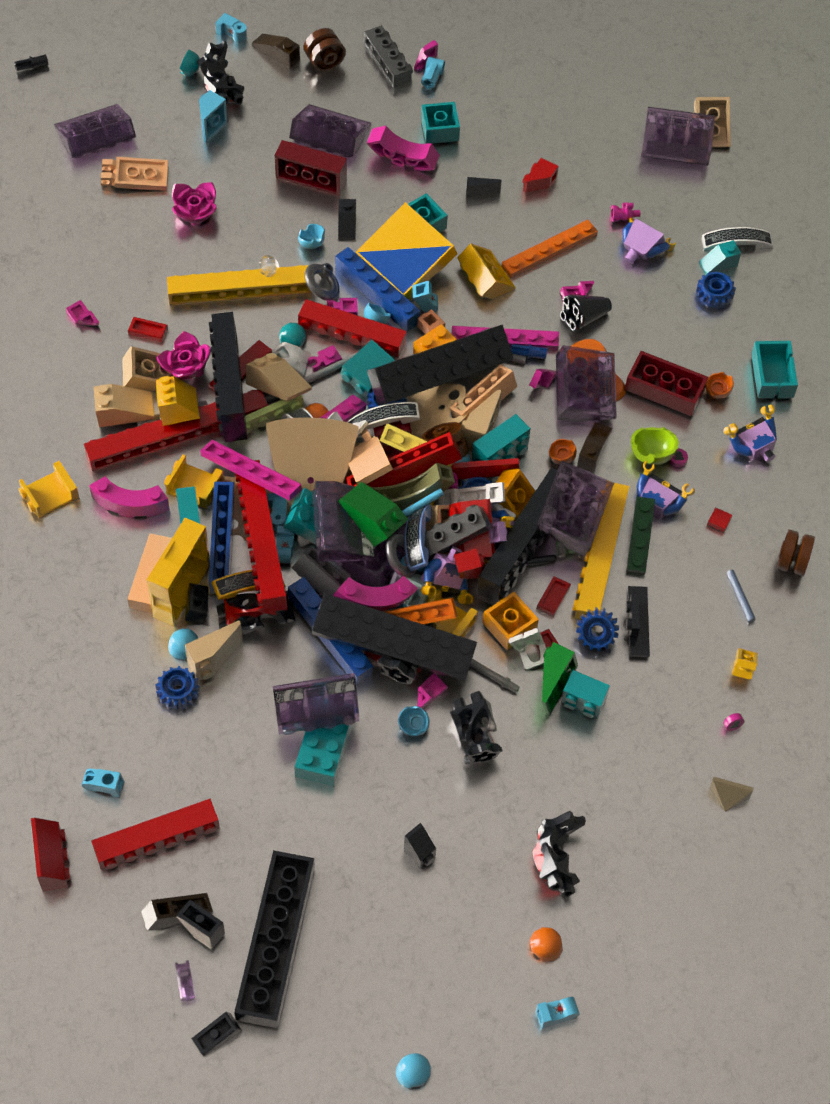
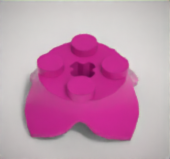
M213 182L199 184L196 189H192L187 184H174L172 199L175 206H173L172 210L178 217L196 226L208 219L216 211V189Z
M183 331L176 338L174 349L172 351H163L156 358L160 366L173 374V376L180 380L191 379L204 374V368L211 354V348L207 344L201 346L194 335Z

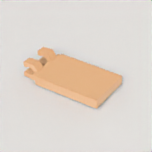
M116 157V160L102 159L101 186L110 187L112 185L115 188L167 191L168 160Z
M367 429L361 433L364 442L354 446L351 461L348 463L357 485L360 482L367 484L393 470L378 437H371Z

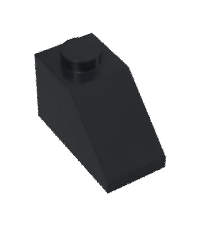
M339 199L338 239L356 240V199Z
M421 823L404 837V852L420 869L424 865L429 866L436 858V847Z
M191 900L176 915L193 937L210 949H213L225 934L223 921Z

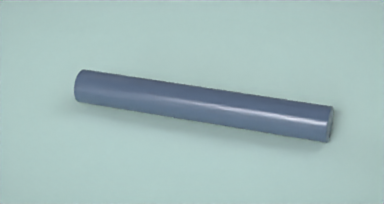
M729 570L727 575L748 622H753L756 618L734 570Z

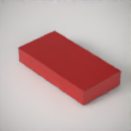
M133 317L128 329V335L163 342L168 325Z
M553 576L536 609L554 617L571 584Z

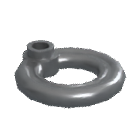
M311 264L306 268L305 281L312 293L326 301L334 300L338 297L340 286L333 274L331 264ZM315 274H319L321 278L328 281L330 285L329 291H325L318 286L314 278Z
M393 534L389 537L386 544L388 561L398 575L411 578L417 573V570L412 572L409 570L406 557L405 564L407 567L403 566L396 554L397 545L405 549V536Z

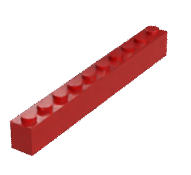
M250 390L243 394L245 416L268 406L261 390ZM213 402L209 405L199 406V419L163 426L160 419L151 423H144L135 428H128L116 434H109L100 439L90 440L84 443L92 471L219 432V424L222 423L217 420L216 410L220 409H217L216 402Z
M235 473L236 482H240L237 484L238 495H242V497H239L240 507L245 509L242 510L243 522L247 521L244 524L245 534L250 536L246 537L248 549L252 548V551H249L250 562L255 563V565H251L253 577L257 576V579H254L255 590L260 591L257 594L258 606L262 605L263 613L287 610L286 593L265 488Z

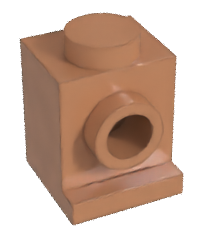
M431 309L419 316L417 327L424 334H427L440 324L445 327V322Z

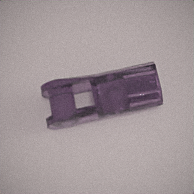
M189 960L182 964L176 962L175 969L180 1000L183 1002L195 999ZM188 971L187 976L180 977L179 973Z

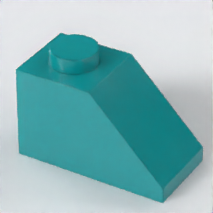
M732 240L717 245L699 261V264L706 275L708 272L724 271L738 266L741 252L735 241Z

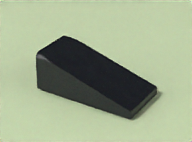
M467 177L466 197L501 193L502 180Z
M189 583L185 620L204 624L208 615V586Z
M226 1011L191 1039L201 1054L206 1056L236 1036L242 1029L232 1014Z

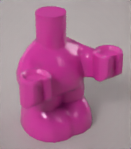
M629 202L622 203V208H619L617 205H611V221H627L633 217H640L641 212L640 210H632L634 204Z

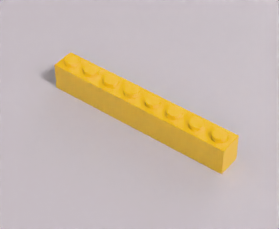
M309 265L167 277L169 305L311 293L305 281V270Z
M607 481L606 488L602 487L600 499H603L602 504L598 503L596 510L599 518L594 519L592 530H595V534L590 535L588 546H591V551L587 550L584 562H588L587 567H582L580 578L584 579L583 584H578L576 594L580 596L579 600H574L572 611H576L574 619L582 620L581 614L587 615L588 609L591 611H595V607L598 610L601 609L629 486Z

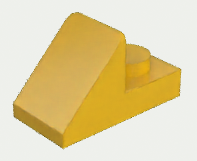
M738 648L733 675L749 680L752 679L753 672L757 666L758 653Z

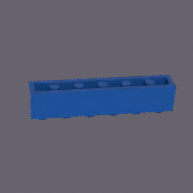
M347 247L335 256V269L370 301L381 306L387 314L391 313L390 318L403 330L407 331L406 333L418 325L421 310L352 249Z
M214 482L209 566L210 593H215L212 581L231 575L235 496L233 482Z
M302 577L288 586L287 597L313 629L322 599L305 577ZM319 637L350 679L355 680V685H358L372 675L373 665L360 649Z

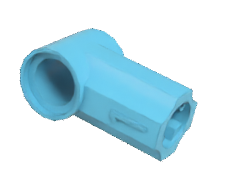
M428 57L421 84L425 88L431 89L435 87L439 75L443 74L445 60Z

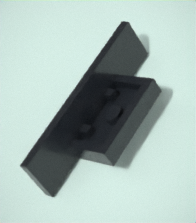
M628 586L626 613H629V618L626 620V630H629L630 657H650L648 587Z

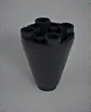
M567 295L563 298V308L560 312V317L563 321H566L572 331L579 330L611 311L612 303L607 297Z

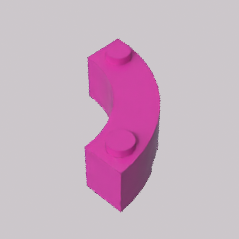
M387 126L373 128L367 141L368 146L380 157L384 155L392 160V164L400 167L405 165L415 167L414 170L416 171L434 170L440 156L432 143L418 144L407 141L397 136Z
M106 476L89 485L91 496L96 503L105 510L118 513L122 517L147 516L148 518L170 510L168 498L159 485L145 490H128L113 484Z
M402 576L395 583L384 587L365 586L348 577L333 596L379 611H385L402 605L418 588L405 576Z

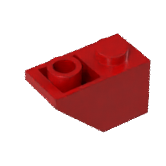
M540 158L537 163L533 164L531 172L524 176L522 181L524 184L523 191L532 192L550 188L558 176L559 166Z
M477 548L454 554L460 579H479L485 563L483 555H478Z

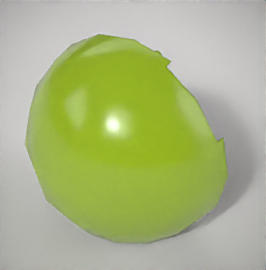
M642 427L631 436V448L634 455L642 463L648 461L647 465H653V463L655 465H662L668 462L676 454L679 445L676 435L665 427Z

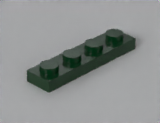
M636 496L626 571L646 573L655 499Z

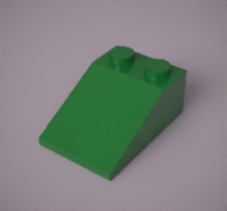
M360 482L338 501L374 547L387 539L408 520L397 504L363 482Z
M553 642L551 647H547L543 655L542 703L546 714L549 716L563 694L572 670L576 671L578 667L575 652Z

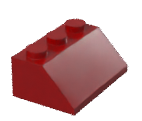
M490 499L449 504V516L454 514L460 515L471 505L481 506L484 508L490 523H492ZM489 531L457 547L462 552L477 548L478 555L482 554L483 559L491 558L495 552L494 543H490Z
M31 818L36 872L42 892L68 888L67 880H71L69 867L66 868L65 861L69 860L67 848H63V841H66L65 829H61L59 822Z

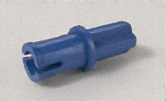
M516 344L511 346L512 354L527 356V359L532 357L545 360L547 356V348L531 346V344L529 346Z

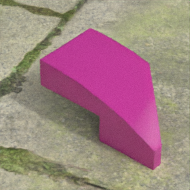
M435 40L421 49L414 66L416 72L425 68L428 57L434 58L438 55V43Z
M580 281L578 286H563L560 290L561 296L564 298L567 295H587L593 287L594 281Z
M81 300L66 308V313L75 324L99 325L95 315L86 308Z
M536 369L529 386L535 389L544 386L548 389L554 377L557 378L559 373L548 369Z
M435 673L418 687L417 706L422 709L448 690L445 683Z

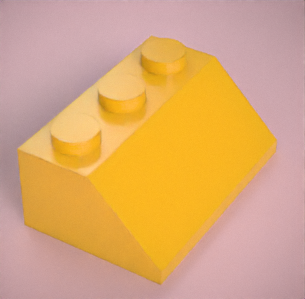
M470 243L457 257L460 267L468 274L469 281L475 285L476 291L481 297L493 299L516 288L491 250Z
M164 376L156 380L158 408L163 426L200 418L195 387L175 376Z

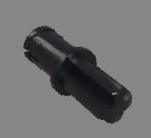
M46 54L37 57L29 56L28 59L14 62L16 71L29 68L33 70L35 67L48 65Z

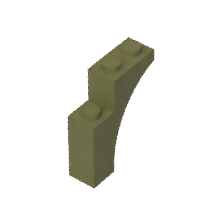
M435 463L426 472L409 481L392 486L371 488L397 504L402 511L410 504L418 502L440 488L444 493L455 481L450 466Z

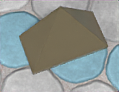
M713 777L710 785L711 791L725 812L749 800L754 788Z

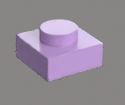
M505 522L491 523L493 529L489 530L490 543L507 541Z

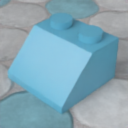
M211 90L203 94L199 99L204 142H207L227 123L226 99Z

